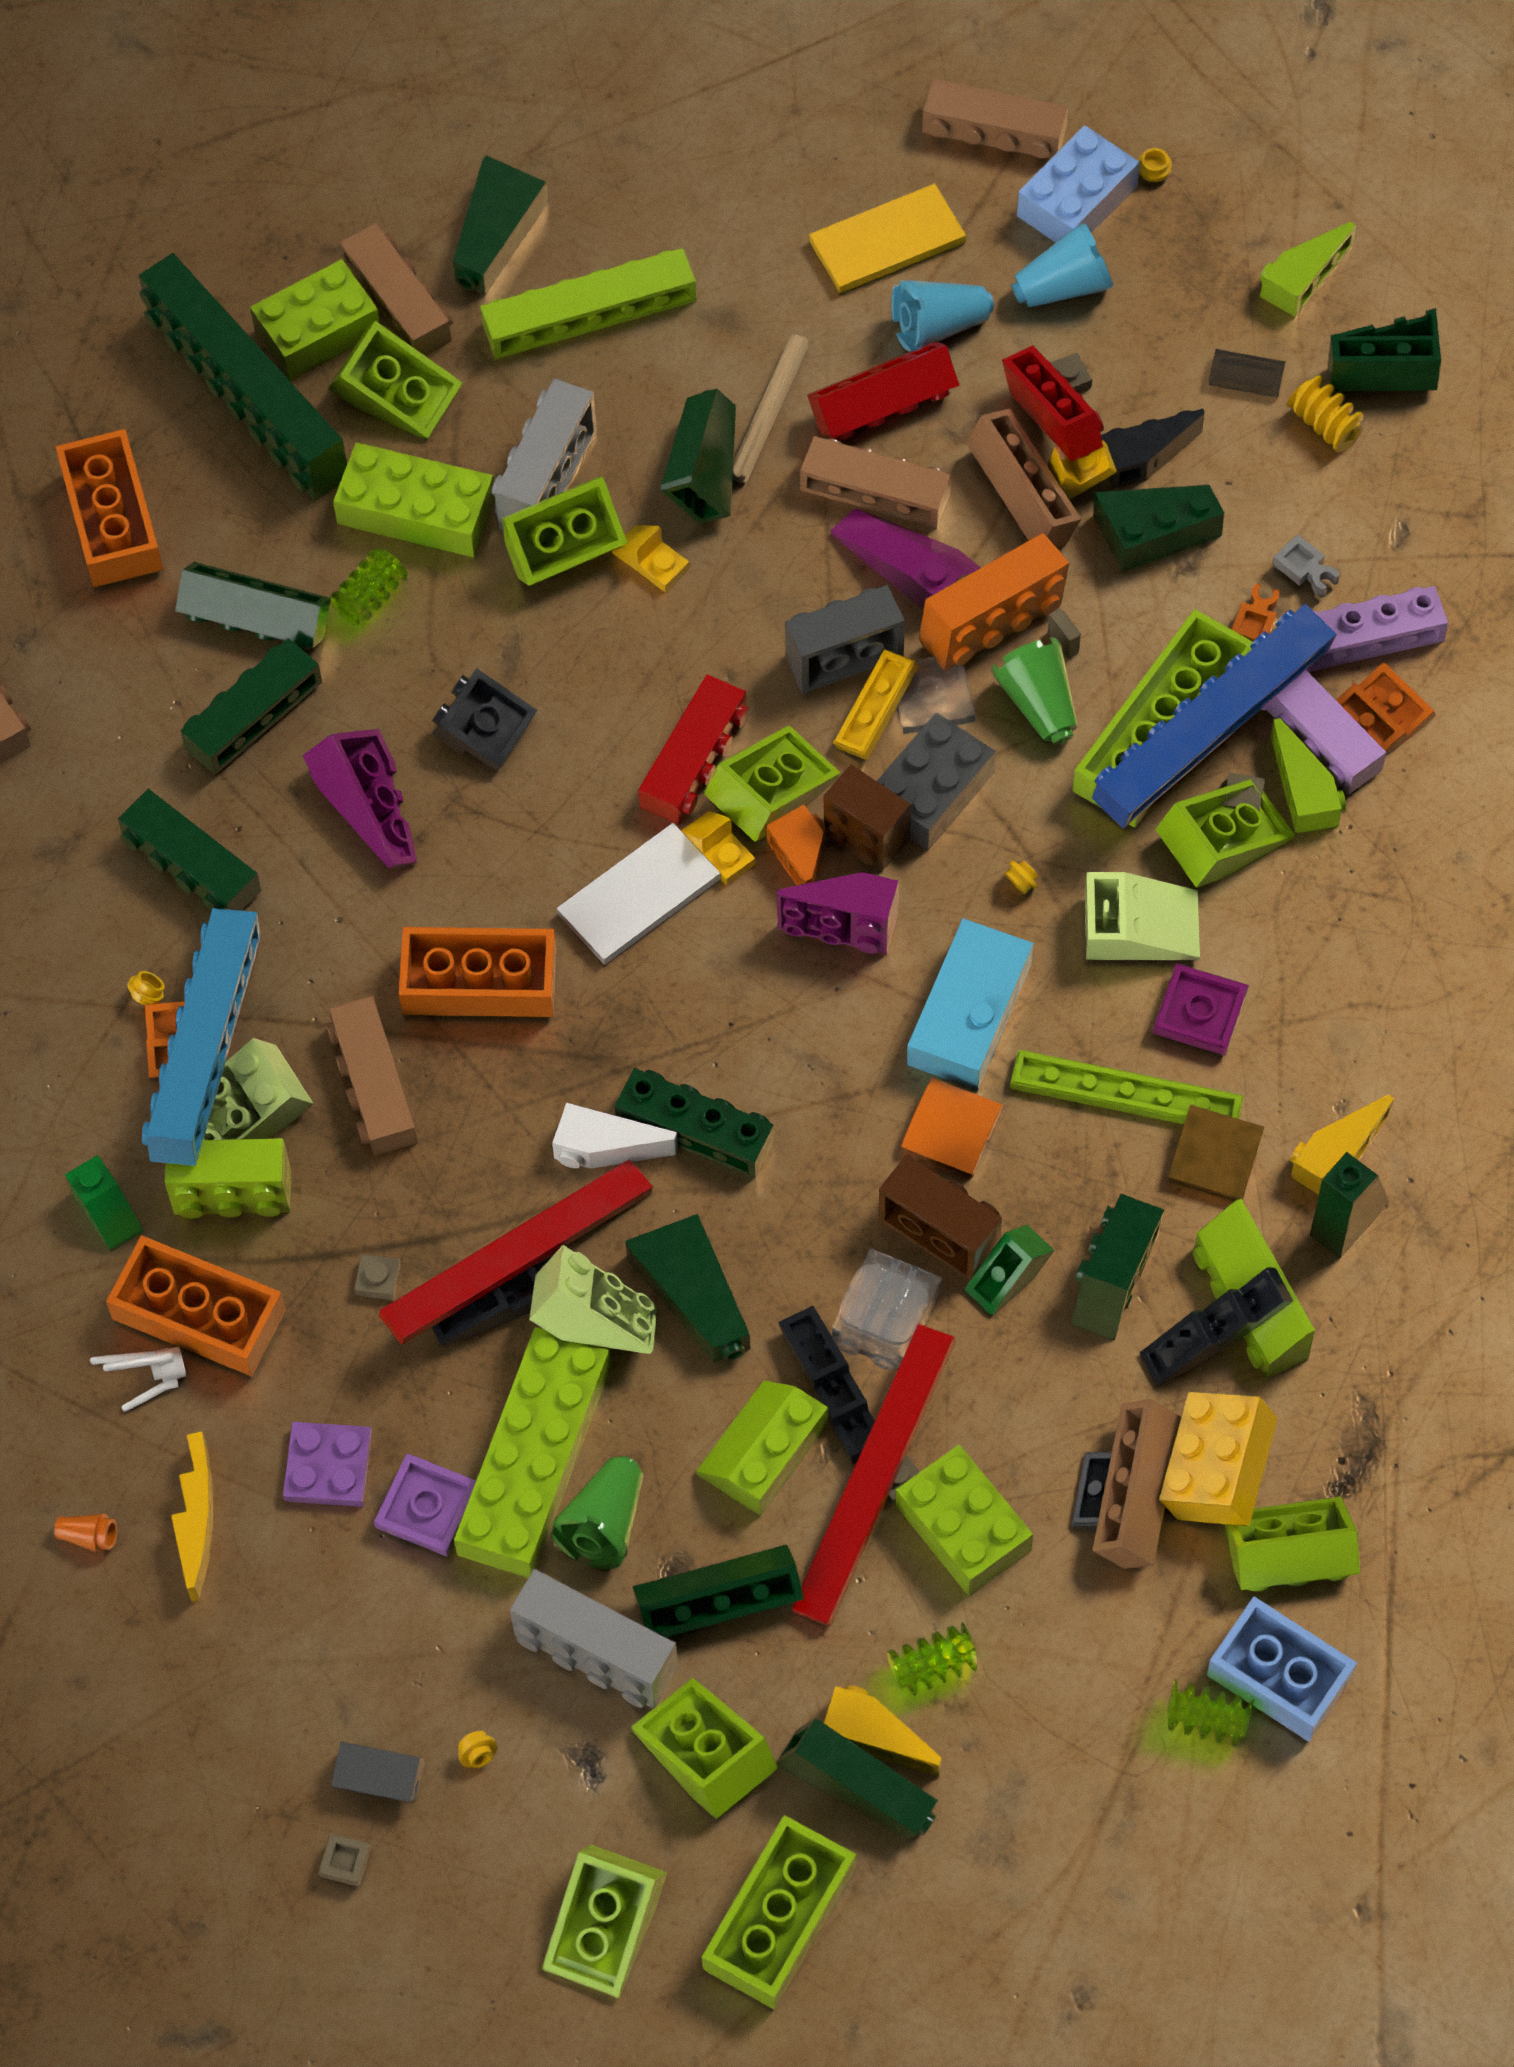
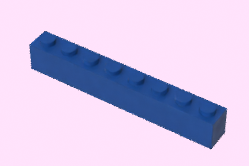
M1304 604L1296 612L1291 609L1288 610L1277 621V628L1270 634L1266 631L1261 633L1251 644L1250 648L1252 650L1244 657L1240 653L1237 654L1226 665V672L1218 679L1215 676L1210 677L1199 689L1201 693L1193 701L1187 698L1181 702L1174 710V717L1167 723L1163 720L1158 722L1147 734L1148 740L1141 746L1137 743L1130 746L1121 756L1122 762L1114 769L1111 766L1106 767L1094 780L1097 785L1092 799L1124 829L1330 649L1337 634L1310 607Z

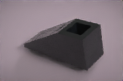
M1204 409L1195 411L1185 410L1177 413L1175 416L1160 420L1149 419L1140 425L1124 429L1114 428L1105 434H1101L1102 440L1108 446L1117 473L1108 477L1111 488L1115 489L1146 481L1203 432Z

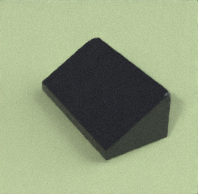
M1085 1452L1071 1525L1073 1528L1096 1532L1112 1452Z

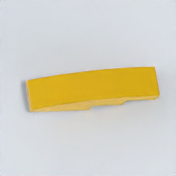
M202 1431L187 1435L194 1471L179 1475L187 1511L171 1515L186 1587L192 1602L200 1600L209 1564L213 1530V1482L207 1444Z

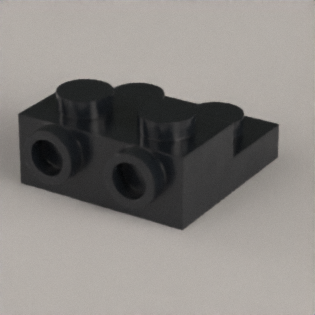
M477 668L469 678L462 675L451 691L456 696L451 706L443 703L432 719V722L437 724L432 734L459 753L463 754L465 751H468L497 771L538 710Z

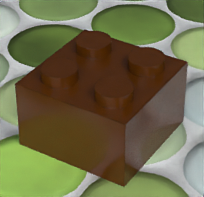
M852 764L849 765L823 795L824 825L827 837L835 844H844L853 850L863 863L870 866L875 865L883 871L910 840L911 804Z

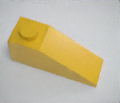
M1387 1094L1316 1131L1307 1144L1301 1141L1290 1158V1161L1293 1163L1291 1178L1319 1194L1323 1177L1346 1152L1357 1160L1361 1158L1391 1115L1395 1098Z
M847 1685L845 1688L835 1686L824 1724L878 1760L939 1777L942 1757L875 1697L869 1696V1692L863 1688L853 1685Z

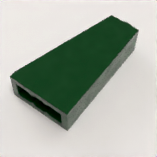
M485 155L480 166L453 259L455 282H458L466 290H475L484 295L488 293L548 204L547 183Z
M717 388L686 398L661 483V492L700 525L728 517L731 514L736 405Z
M1348 1152L1340 1158L1321 1181L1310 1231L1312 1238L1338 1258H1341L1389 1204L1379 1176Z
M698 1214L625 1241L629 1263L714 1363L722 1359L724 1361L738 1359L745 1354L746 1350L751 1349L750 1333Z
M814 1718L795 1731L776 1762L784 1770L906 1840L916 1836L918 1833L924 1835L936 1817L932 1810L938 1801L937 1799L817 1718Z

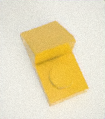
M1103 440L1104 447L1072 462L1058 447L1054 448L1047 467L1069 500L1117 473L1108 446Z
M635 525L625 535L628 544L612 550L613 554L665 593L690 569L688 560L662 542V530L659 526Z
M708 811L681 830L720 872V880L726 886L756 865L755 857L732 833V824L729 817Z

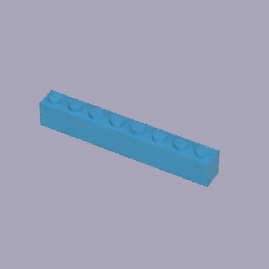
M213 908L209 922L202 925L201 950L194 952L192 963L193 977L186 980L184 988L185 1004L184 1007H178L176 1014V1035H170L167 1051L169 1059L167 1064L162 1063L160 1067L159 1093L154 1092L150 1105L151 1120L150 1122H145L142 1129V1144L148 1146L150 1162L192 1166L197 1164L261 938L257 912Z

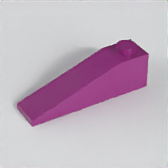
M858 508L851 511L831 529V534L922 610H924L925 599L981 568L959 549Z
M379 729L330 734L302 755L318 789L388 868L410 866L418 862L409 823L401 817L399 805L404 802L402 792L395 789L392 775L397 772L395 762Z

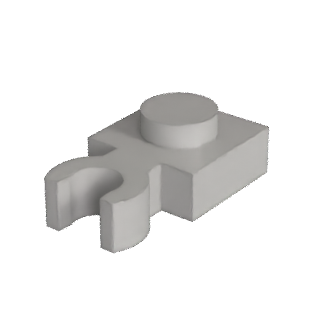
M1298 534L1273 557L1272 565L1299 586L1307 579L1311 583L1312 590L1318 596L1324 597L1327 592V586L1321 580H1330L1334 585L1339 583V572L1331 566H1322L1325 555Z

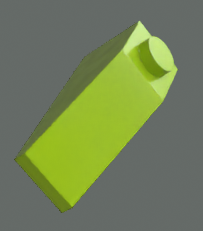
M1350 221L1282 252L1274 263L1269 262L1260 274L1259 281L1262 282L1260 297L1296 317L1353 246L1356 224Z
M1281 718L1273 719L1270 738L1294 833L1338 827L1341 812L1346 811L1343 790H1337L1333 775Z

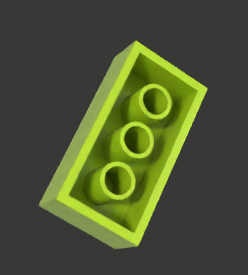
M356 442L333 500L336 521L338 525L475 557L495 502V496L492 495L494 478L491 474Z
M784 1815L703 1953V1970L775 2010L856 1869V1854Z

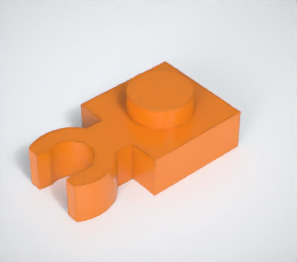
M1258 583L1252 588L1251 604L1242 602L1231 629L1251 641H1254L1264 631L1270 634L1277 617V613L1272 610L1277 607L1279 590L1275 589L1270 598L1263 599L1259 596L1261 584Z

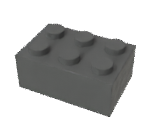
M888 585L877 589H866L858 596L844 601H832L824 608L810 613L802 612L785 621L786 660L802 694L873 669L884 649L904 657L905 620Z
M936 712L877 780V782L911 804L910 839L927 851L930 850L995 773L996 751Z

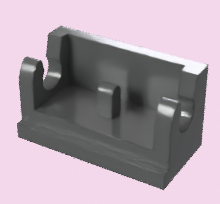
M341 1742L331 1786L412 1803L417 1798L425 1761L416 1756Z

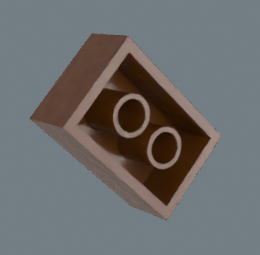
M906 1154L879 1188L878 1220L969 1281L1001 1239L1002 1217L998 1210L988 1202H978L969 1196L967 1190L954 1180L946 1181L937 1175L935 1169L925 1160L917 1159L916 1161Z

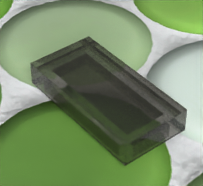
M1215 349L1208 385L1278 398L1286 361Z

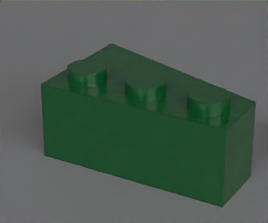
M1436 308L1425 311V316L1406 320L1405 316L1394 319V324L1376 329L1372 324L1331 335L1328 376L1329 384L1334 387V391H1417L1438 389L1441 352Z
M1210 484L1095 492L1093 516L1122 572L1222 536L1225 512Z
M1120 1194L1114 1208L1107 1206L1100 1224V1228L1104 1230L1102 1234L1095 1232L1087 1253L1091 1255L1089 1261L1084 1259L1081 1261L1075 1277V1282L1081 1283L1071 1324L1110 1339H1116L1123 1310L1130 1305L1133 1297L1131 1292L1146 1266L1157 1239L1165 1209L1124 1194Z

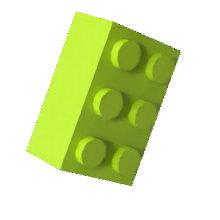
M343 259L250 306L254 331L289 380L353 348L361 335L374 321L380 324L377 307Z
M283 1138L203 1140L196 1166L165 1164V1186L174 1215H181L185 1218H199L203 1214H219L223 1217L232 1218L240 1216L241 1213H258L261 1216L272 1217L279 1215L280 1212H290L291 1167Z
M960 1444L896 1489L895 1506L968 1596L1032 1551L1033 1533Z

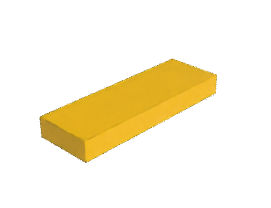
M884 649L833 742L836 749L868 761L919 667L916 661Z

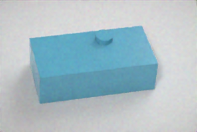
M962 918L907 1045V1065L979 1090L1032 965L1034 943Z

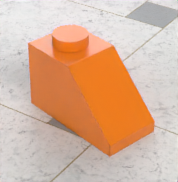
M805 804L766 825V843L796 886L816 882L824 852L825 825L816 813L812 815Z

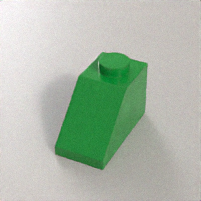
M99 1155L65 1174L71 1194L110 1252L144 1232L119 1185Z
M1028 1225L1005 1232L964 1290L992 1316L1037 1276L1055 1250Z

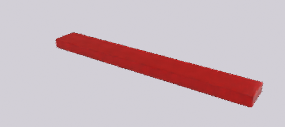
M629 1159L380 1309L379 1317L398 1341L404 1345L555 1253L562 1245H568L652 1193L653 1186Z
M918 1324L801 1588L804 1600L795 1602L792 1607V1611L795 1614L831 1627L955 1346L956 1339L954 1336Z

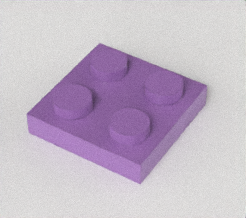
M292 1422L283 1491L284 1501L363 1507L372 1438L371 1427Z
M407 1453L374 1520V1526L379 1530L448 1557L476 1480Z

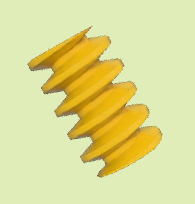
M1317 375L1297 387L1289 397L1286 405L1289 408H1294L1295 414L1298 417H1303L1304 422L1308 426H1313V430L1318 435H1323L1325 442L1332 444L1337 453H1342L1353 446L1359 439L1363 430L1360 423L1364 415L1360 411L1350 416L1354 405L1349 402L1340 407L1344 396L1338 393L1330 398L1334 387L1331 384H1327L1320 388L1324 382V377Z

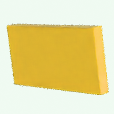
M934 183L809 234V242L839 294L966 243V234Z

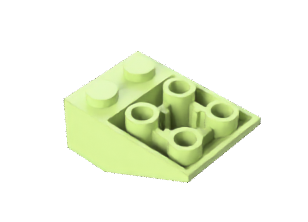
M1087 872L1085 883L1086 960H1200L1198 890L1126 872Z
M253 1038L225 1062L204 1140L266 1139L286 1128L314 1104L277 1045Z
M562 1245L535 1275L529 1319L564 1341L650 1354L653 1351L657 1305L647 1295L637 1293L624 1285L616 1275L604 1272L592 1264L582 1253L573 1252Z

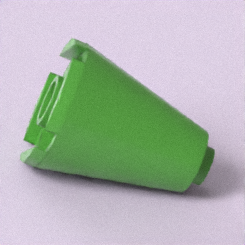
M1054 637L1050 638L1052 642L1050 645L1043 646L1042 641L1037 640L1017 648L1002 657L1005 662L1002 667L998 668L995 663L991 671L995 679L1043 741H1052L1054 745H1059L1074 737L1073 731L1078 725L1062 646L1059 639Z
M626 1456L608 1459L555 1518L551 1537L556 1545L569 1557L576 1561L579 1555L591 1559L589 1566L596 1569L610 1570L622 1564L627 1555L643 1481V1473L636 1461Z

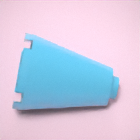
M1085 223L1075 227L1014 275L1016 282L1011 284V287L1019 304L1026 302L1028 307H1034L1107 291L1113 287V282L1102 255L1100 256L1095 246L1097 244Z
M903 280L899 281L901 285L894 286L892 290L893 322L899 321L902 332L896 333L902 347L909 352L930 343L939 342L987 321L994 309L991 293L979 285Z

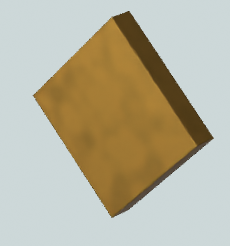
M1190 1105L1168 1180L1234 1200H1243L1265 1127Z

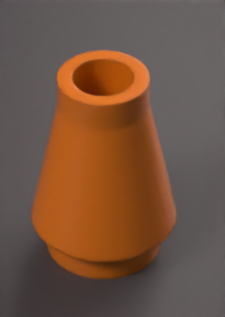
M105 1513L71 1517L59 1516L55 1523L54 1534L57 1540H64L101 1553L103 1550H111L117 1537V1523L115 1519L108 1518Z

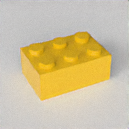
M1188 1392L1159 1497L1160 1502L1177 1520L1250 1526L1278 1417L1261 1397Z

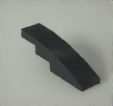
M552 1256L535 1266L533 1265L433 1326L432 1329L440 1345L443 1347L478 1335L530 1313L535 1275Z
M1265 1268L1240 1289H1229L1204 1310H1193L1139 1353L1156 1386H1162L1229 1347L1293 1302V1299L1277 1269Z
M811 1306L779 1321V1327L817 1401L828 1407V1422L853 1465L858 1461L875 1420L868 1409V1403L850 1374L846 1359L815 1307Z

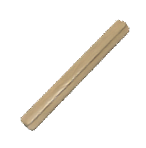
M797 334L790 336L733 461L732 481L740 484L748 481L808 349V339Z

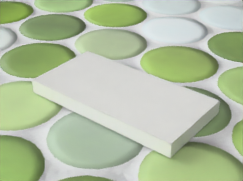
M672 823L557 907V914L601 963L606 965L718 882L721 876L720 872Z

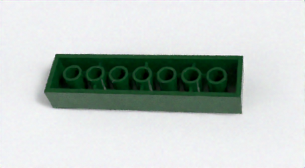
M171 253L139 274L142 288L139 291V295L146 306L144 316L148 323L155 330L157 328L161 329L170 348L174 352L180 351L185 356L188 367L196 376L201 374L206 379L207 387L213 396L217 399L220 397L224 399L232 417L237 422L243 421L248 426V431L253 440L259 446L264 444L269 449L273 462L280 469L286 468L291 474V480L301 493L306 491L316 501L340 485L347 466L343 439L174 253Z

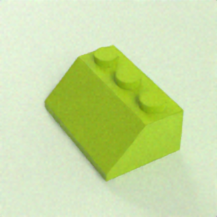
M599 476L502 518L505 546L518 579L528 586L628 544L603 476Z
M763 1380L695 1471L696 1475L761 1517L828 1426V1407L796 1386Z
M1341 1497L1254 1508L1250 1526L1225 1524L1233 1571L1241 1590L1263 1591L1270 1586L1283 1584L1301 1586L1312 1580L1329 1579L1338 1581L1346 1579L1349 1575L1360 1574L1357 1529Z

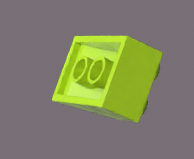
M374 321L361 335L328 389L355 408L427 440L463 382L384 326Z
M788 725L719 763L704 795L756 843L766 837L767 824L803 804L805 806L831 785L841 773Z
M1251 779L1176 802L1156 827V832L1196 888L1229 876L1295 837L1293 831L1264 791L1261 796L1260 811L1248 803H1240L1236 808L1222 806L1223 802L1251 786L1260 795Z
M693 1677L631 1727L635 1735L691 1798L715 1819L720 1817L778 1769L765 1737Z
M592 1844L579 1851L542 1969L619 1998L656 1911L667 1872Z

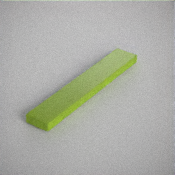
M1019 1049L1010 1083V1089L1180 1124H1185L1190 1105L1239 1119L1244 1095Z

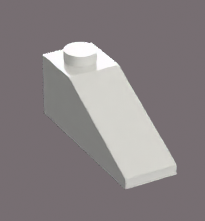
M569 1103L565 1105L552 1142L554 1159L570 1168L582 1166L593 1169L622 1164L629 1159L635 1162L676 1155L678 1149L677 1132Z

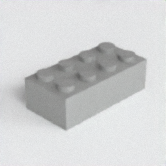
M555 378L549 389H544L541 392L537 401V411L533 419L528 418L524 424L522 440L519 446H514L509 453L506 471L503 475H498L493 484L492 495L495 496L496 502L494 514L497 515L500 531L504 532L503 517L567 490L597 432L594 392Z
M536 1569L533 1570L510 1608L514 1634L519 1644L533 1652L541 1649L552 1655L551 1659L564 1669L573 1670L575 1667L588 1674L586 1676L587 1679L600 1688L607 1689L611 1686L623 1693L622 1697L634 1706L642 1708L645 1704L654 1709L678 1670L675 1642Z

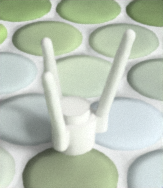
M179 1346L156 1351L104 1355L90 1358V1363L93 1365L104 1364V1371L151 1365L154 1380H163L161 1384L122 1406L124 1412L143 1404L166 1390L178 1388L177 1379L186 1377Z

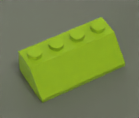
M1243 1200L1234 1201L1197 1232L1192 1253L1198 1267L1201 1270L1206 1269L1212 1279L1210 1286L1216 1299L1229 1289H1240L1265 1268L1277 1269L1293 1302L1244 1336L1249 1346L1246 1348L1252 1365L1256 1369L1261 1368L1267 1379L1309 1359L1315 1329Z

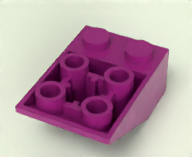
M860 872L779 889L777 892L778 929L784 930L787 934L796 937L807 935L820 938L823 942L830 945L845 944L854 946L860 951L869 954L877 952L887 954L898 917L899 881Z

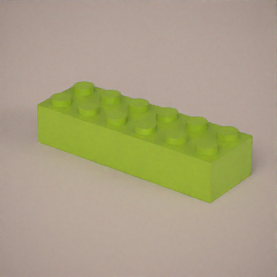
M1193 609L1075 768L1073 792L1099 806L1092 799L1097 785L1094 782L1096 777L1106 767L1111 766L1114 769L1122 762L1121 756L1134 743L1141 746L1148 740L1147 734L1161 720L1165 723L1170 721L1174 717V710L1181 702L1187 698L1193 701L1201 694L1199 689L1210 677L1215 676L1217 679L1226 672V665L1237 654L1240 653L1244 657L1252 650L1250 646L1253 641L1200 611ZM1153 803L1129 825L1136 828Z
M534 1328L455 1535L454 1542L457 1556L527 1578L530 1577L534 1569H537L611 1369L609 1349L560 1340L544 1329Z

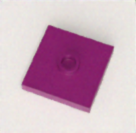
M1176 963L1154 1025L1153 1034L1226 1056L1249 985Z

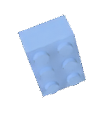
M1084 125L1018 192L1017 217L1055 243L1075 227L1084 223L1092 233L1137 187L1139 161Z
M1253 1597L1210 1659L1207 1676L1310 1742L1353 1679L1357 1662L1261 1600Z

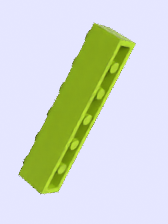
M683 248L673 251L666 250L655 256L641 260H631L614 268L596 270L586 276L572 280H561L554 285L540 289H530L520 295L506 299H495L488 304L480 306L482 324L494 358L498 359L696 302V280Z

